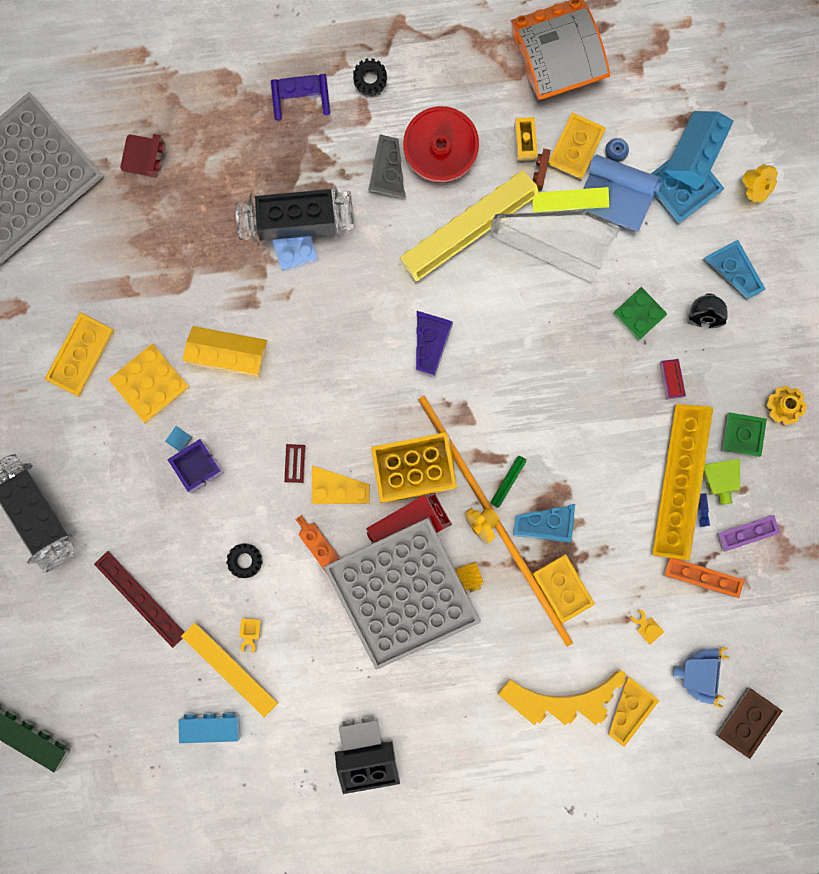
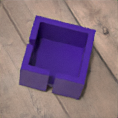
M202 439L197 440L167 459L189 493H193L205 485L204 480L210 482L224 473L216 459L210 457L212 453Z

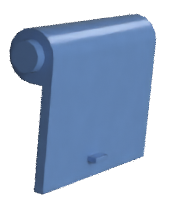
M596 154L592 160L589 170L590 174L583 189L608 187L609 207L579 210L639 232L656 192L659 193L663 182L656 175Z

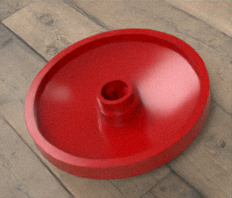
M436 106L423 110L410 121L404 134L403 149L409 166L419 176L433 182H449L460 178L471 169L478 155L479 137L475 125L464 113L452 107Z

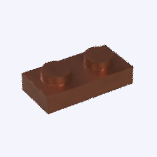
M544 148L542 154H538L536 165H539V170L534 172L533 181L539 191L543 189L551 150Z

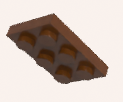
M748 688L716 736L751 759L783 710L753 689Z

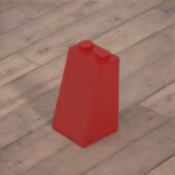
M430 493L421 496L366 529L369 540L376 542L427 517L430 518L437 533L451 526L452 523L436 494Z

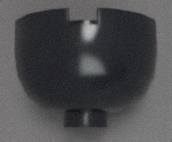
M707 293L695 299L690 306L689 321L693 325L702 327L701 323L710 324L709 328H718L726 324L728 319L727 305L716 295Z

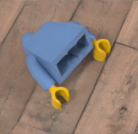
M728 647L703 649L692 654L691 659L686 660L685 667H674V677L684 679L683 687L687 688L688 693L697 701L714 704L719 708L723 707L717 703L719 699L725 700L723 696L718 695L721 659L729 658V656H723L722 652L729 649Z

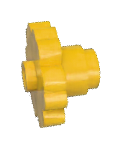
M762 164L756 170H747L744 173L742 182L748 188L746 195L749 200L761 203L768 198L769 193L774 191L778 175L775 167Z
M789 386L776 388L774 394L769 395L767 398L766 407L770 409L769 417L776 423L782 421L785 425L798 422L799 417L805 415V409L807 408V404L802 401L804 394L797 388L790 389Z
M470 508L464 513L472 531L482 541L489 544L496 538L492 528L497 525L500 519L492 508L485 509L481 513Z

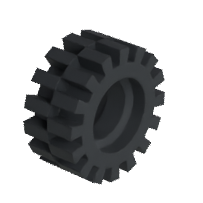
M368 58L365 59V62L361 60L353 71L354 85L364 95L368 93L369 96H372V93L377 95L378 91L382 92L383 87H386L387 81L385 66L381 65L379 60L376 62L373 58L371 61H368ZM374 71L378 76L377 80L374 83H366L363 80L365 72Z
M243 543L234 546L230 550V553L227 554L226 564H228V570L232 572L231 574L238 578H250L261 569L263 561L262 555L255 546ZM243 553L249 554L252 558L251 565L245 569L241 568L237 563L239 555Z

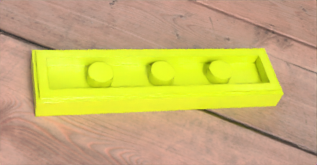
M604 187L539 192V195L533 199V213L608 208L609 189Z

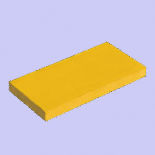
M80 312L44 379L79 397L107 346L114 329Z

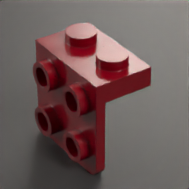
M153 134L152 138L127 135L120 165L123 172L157 178L158 171L160 172L162 166L161 156L166 147V143L161 135Z

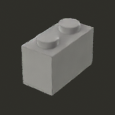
M373 716L363 717L362 721L355 723L354 720H346L342 722L343 725L339 726L343 751L382 743L378 718L373 719Z

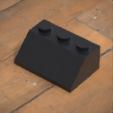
M383 742L378 745L335 752L336 771L343 794L400 784L393 742Z

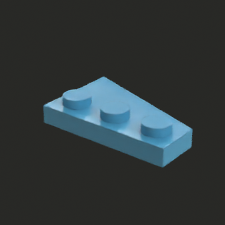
M739 240L703 258L745 298L749 299L766 290Z
M575 504L516 515L513 536L571 543Z

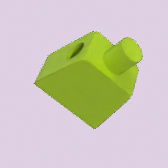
M740 459L705 464L703 478L710 495L719 494L721 505L733 503L731 492L740 490Z

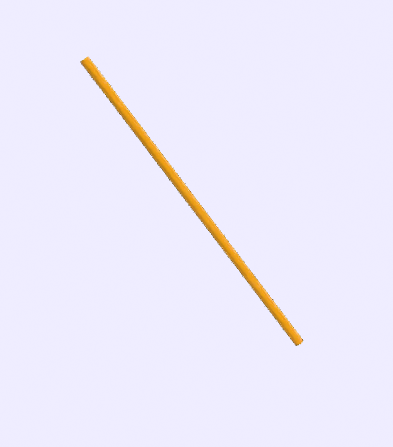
M425 395L420 397L418 400L437 432H446ZM450 439L452 456L484 510L492 508ZM499 520L495 526L496 530L567 647L573 644L572 639Z

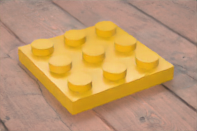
M153 343L108 379L145 424L189 388L187 383Z

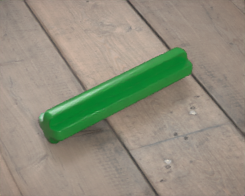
M517 456L492 498L491 505L496 508L500 507L526 463L525 458Z

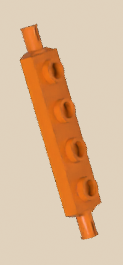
M302 515L295 519L302 528L298 535L323 569L326 564L340 558L315 522L308 524Z

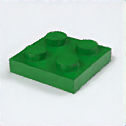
M642 286L613 312L638 340L644 337L667 315Z
M727 413L722 451L761 457L767 419Z

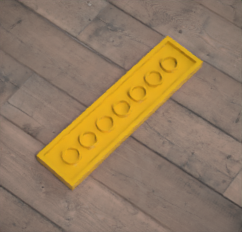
M685 404L675 405L652 552L654 556L690 561L713 407Z

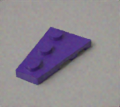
M417 311V371L432 376L436 375L453 321Z

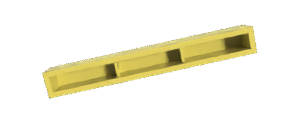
M524 170L513 175L509 181L499 185L492 193L482 197L478 203L468 207L461 215L451 219L447 225L437 229L434 234L420 241L413 249L406 251L400 257L403 266L417 282L539 195L537 185Z

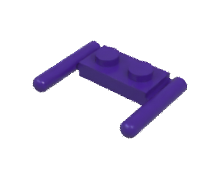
M326 74L271 80L275 120L280 121L282 119L280 98L288 99L321 94L323 114H330Z

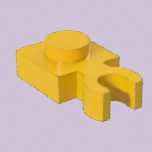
M638 609L637 611L641 614V618L636 620L633 616H630L632 622L640 625L636 630L651 645L664 631L652 617L646 620L644 611Z
M241 618L239 638H245V641L241 644V652L245 651L247 644L252 647L251 653L255 652L256 645L253 641L260 638L261 620Z

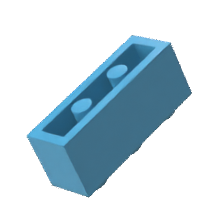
M234 712L223 713V716H215V713H204L203 717H196V714H184V717L178 720L179 743L234 742L240 740V715L234 716Z

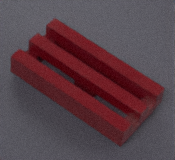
M286 444L285 483H304L306 445ZM290 448H294L292 479H289ZM298 449H301L300 479H296Z

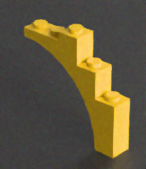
M618 668L607 680L595 688L569 696H549L536 693L520 686L509 678L497 694L533 725L537 722L540 724L545 719L546 711L550 712L564 725L567 723L571 724L577 716V710L593 724L597 725L598 723L601 724L608 716L606 714L608 710L602 705L604 702L607 704L613 698L614 694L612 693L616 688L623 686L626 682L625 677L627 674Z

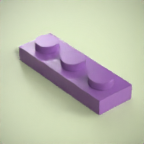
M771 515L719 532L718 535L723 550L728 551L780 534V530L775 516Z

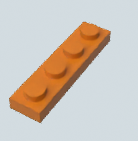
M668 558L664 576L736 598H740L744 579L673 558Z

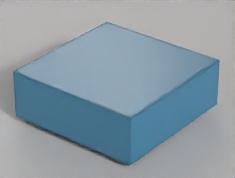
M175 426L165 442L180 452L185 449L192 436Z

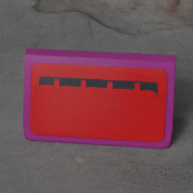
M679 359L661 361L660 367L667 400L685 397L686 393Z

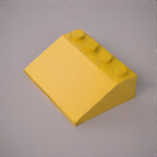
M447 432L371 447L380 503L457 488L452 450Z

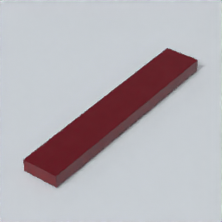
M107 551L94 563L101 573L172 648L183 639L181 636L185 631L110 551Z

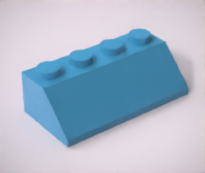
M694 111L664 172L698 190L706 181L734 120L718 111Z

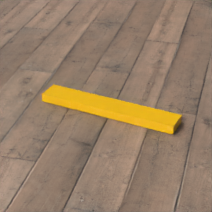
M196 622L181 636L264 718L278 704Z

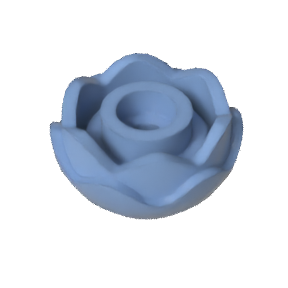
M613 138L606 145V155L611 160L619 162L629 154L628 143L622 138Z

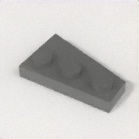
M380 134L368 191L405 199L398 138Z

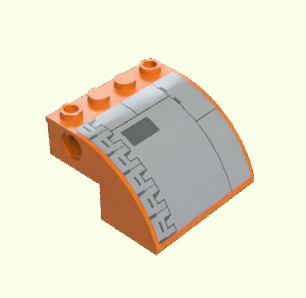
M570 0L561 4H554L552 7L543 10L539 9L533 13L521 15L511 20L513 38L525 60L527 78L538 100L611 77L600 33L584 0Z

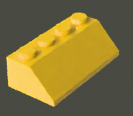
M193 326L186 341L182 360L187 364L260 377L268 340Z

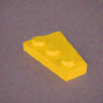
M312 465V504H370V484Z
M627 676L608 735L625 747L660 700Z

